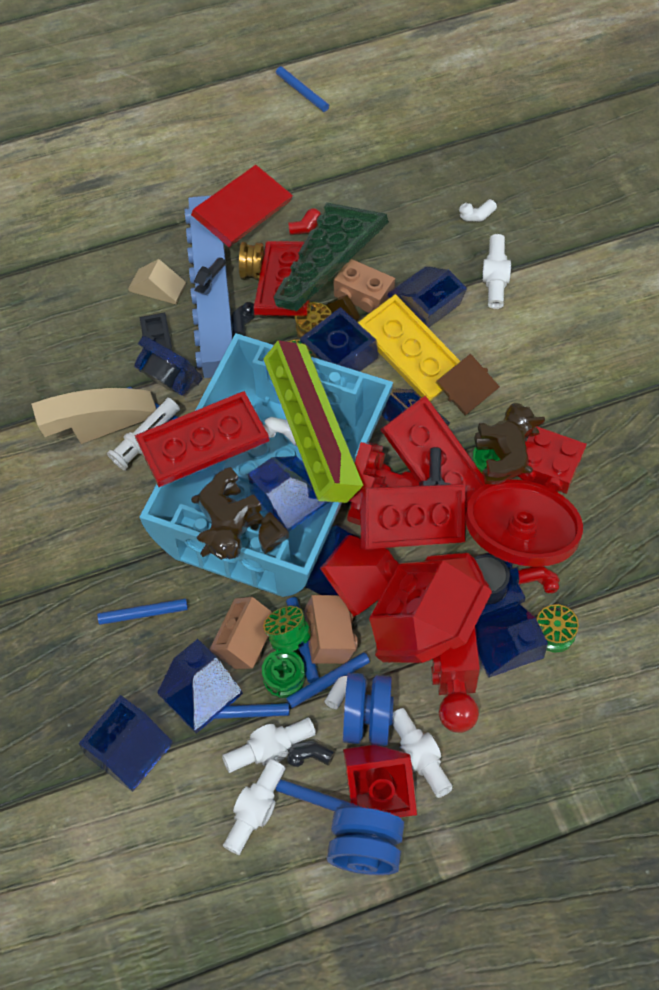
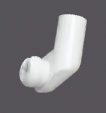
M490 199L479 208L474 209L472 204L464 203L459 208L460 217L464 221H483L497 209V206Z
M275 417L265 420L263 426L270 438L275 437L278 432L284 434L297 446L287 420Z
M347 676L337 679L324 701L332 709H338L346 695Z

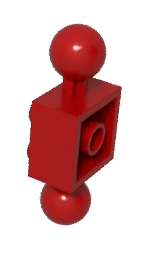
M475 627L466 644L455 649L450 647L440 656L432 659V685H438L439 695H447L440 703L439 719L446 729L455 733L469 731L475 726L479 717L478 705L468 695L476 692L480 671Z

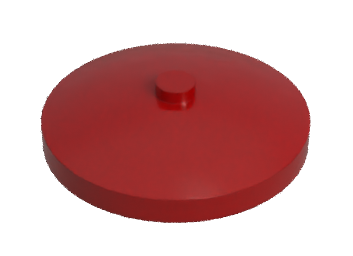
M507 479L499 484H485L472 494L465 514L467 529L479 546L499 559L522 566L542 567L563 562L575 553L583 534L582 518L575 506L555 490L531 481Z

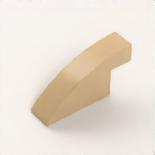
M129 388L84 390L32 403L37 425L44 437L72 428L81 444L145 421L156 410L150 391Z

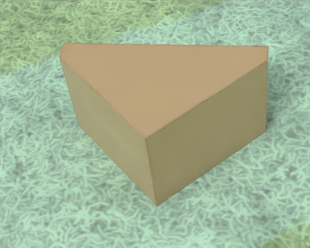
M158 259L138 269L128 289L129 292L177 305L186 287V282Z

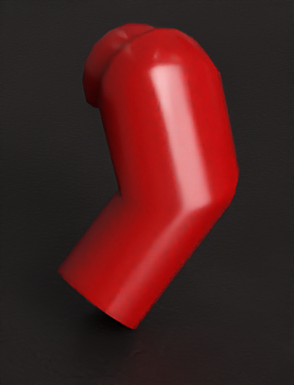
M315 208L309 209L301 221L288 222L289 234L313 232L321 221L320 211Z
M543 566L516 570L519 585L537 581L543 585L546 593H555L559 590L558 583L560 579L558 575Z

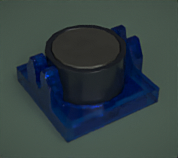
M142 336L138 342L142 351L138 355L134 367L147 377L181 396L188 391L192 383L200 384L203 379L202 375L187 359L146 336Z
M490 553L478 555L474 558L482 571L485 581L492 590L478 620L525 602L526 597L519 586L518 569H512L513 563L499 559Z

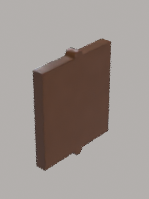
M471 353L435 382L448 396V401L453 402L465 416L500 388L487 373L488 369L483 368Z

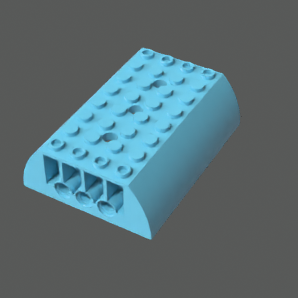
M235 333L196 410L245 391L263 425L265 420L270 417L287 420L263 359L274 345ZM311 357L349 452L355 462L360 443L369 442L392 391L393 382ZM277 432L275 437H269V442L164 486L158 487L156 484L139 518L151 538L174 559L285 597L296 594L305 587L342 502L318 501L298 447L284 434ZM231 467L238 475L239 480L236 481V484L241 490V493L238 495H231L229 497L239 501L254 494L261 503L262 510L260 514L263 518L271 512L289 532L288 539L266 554L262 551L258 535L261 524H259V528L256 531L248 527L246 532L241 535L242 549L240 556L237 558L220 560L213 554L202 557L200 554L206 544L198 541L197 536L201 532L210 529L211 523L201 511L199 504L192 503L191 498L198 495L212 481L214 476L225 468ZM271 476H277L281 479L276 485H270L266 482Z

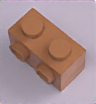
M349 258L334 279V296L339 298L348 295L353 305L370 313L392 295H395V278Z
M312 595L304 609L305 621L312 632L308 640L312 663L344 664L349 661L353 652L357 650V636L353 634L351 626L353 615L340 596Z
M253 597L234 599L209 650L234 669L253 668L259 661L260 652L266 639L269 637L264 631L263 624L272 612Z

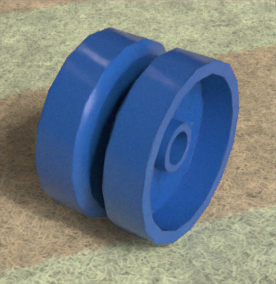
M347 674L343 743L359 744L363 738V726L368 724L371 745H388L389 726H392L394 696H391L392 676L375 675L372 680V693L366 694V678L364 674Z
M338 809L333 813L331 827L332 833L337 838L329 841L327 862L342 870L367 875H390L399 872L401 851L395 845L402 842L404 821L393 814L375 809Z

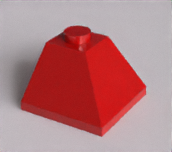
M349 535L344 538L320 569L351 614L356 616L380 599L399 563L388 549H362L361 539Z
M378 745L343 749L350 803L368 809L387 812L399 818L417 815L410 754Z

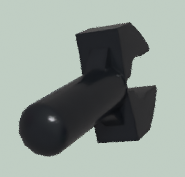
M222 257L217 258L209 268L202 266L199 269L194 283L199 285L194 291L204 295H208L211 292L212 280L226 264Z
M432 447L430 449L429 478L426 481L419 482V486L450 484L445 483L441 478V448Z

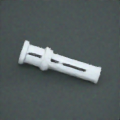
M166 398L133 433H126L124 440L114 450L107 452L108 457L125 471L128 468L127 464L138 453L142 454L134 435L148 430L161 415L162 417L151 428L168 422L180 410L179 406L172 399Z

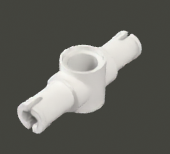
M501 234L490 236L489 255L484 259L483 282H486L488 287V306L492 309L503 307L504 288L510 282L511 260H507L505 255V237Z
M404 708L394 711L392 725L401 738L400 744L402 746L400 747V752L410 754L412 772L418 771L419 775H424L437 798L445 796L453 789V786L440 767L441 753L434 738L430 733L423 734L420 729H417Z
M309 717L285 728L282 726L276 728L274 724L262 726L250 735L247 745L222 755L225 767L231 773L253 762L256 764L262 762L264 766L267 765L269 759L280 762L288 755V750L292 745L315 736V728Z
M269 759L257 783H253L251 788L246 786L242 790L233 810L236 814L234 817L236 822L223 844L224 848L236 855H240L252 831L257 830L258 826L264 827L268 822L275 807L273 791L285 771L283 765Z

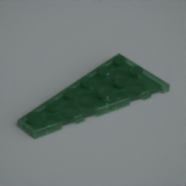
M327 202L324 206V214L319 215L317 219V227L310 231L298 253V261L292 263L290 267L291 274L283 279L273 297L276 306L298 311L389 223L387 214Z

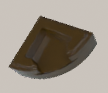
M348 295L329 301L326 304L331 310L332 316L341 321L352 322V320L356 321L360 318Z
M271 512L262 519L259 529V543L264 554L289 538V532Z

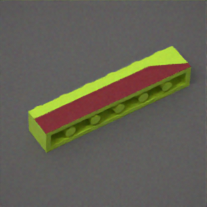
M278 340L263 359L318 501L347 503L359 491L363 483L306 344Z

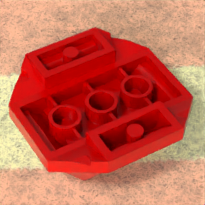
M469 553L427 556L424 561L398 564L369 618L376 642L375 656L383 663H424L440 656L450 647L455 649L467 643L492 593L479 565Z

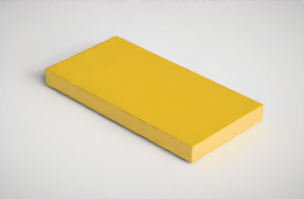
M396 294L356 323L355 328L421 397L426 395L430 402L443 392L435 382L460 362Z

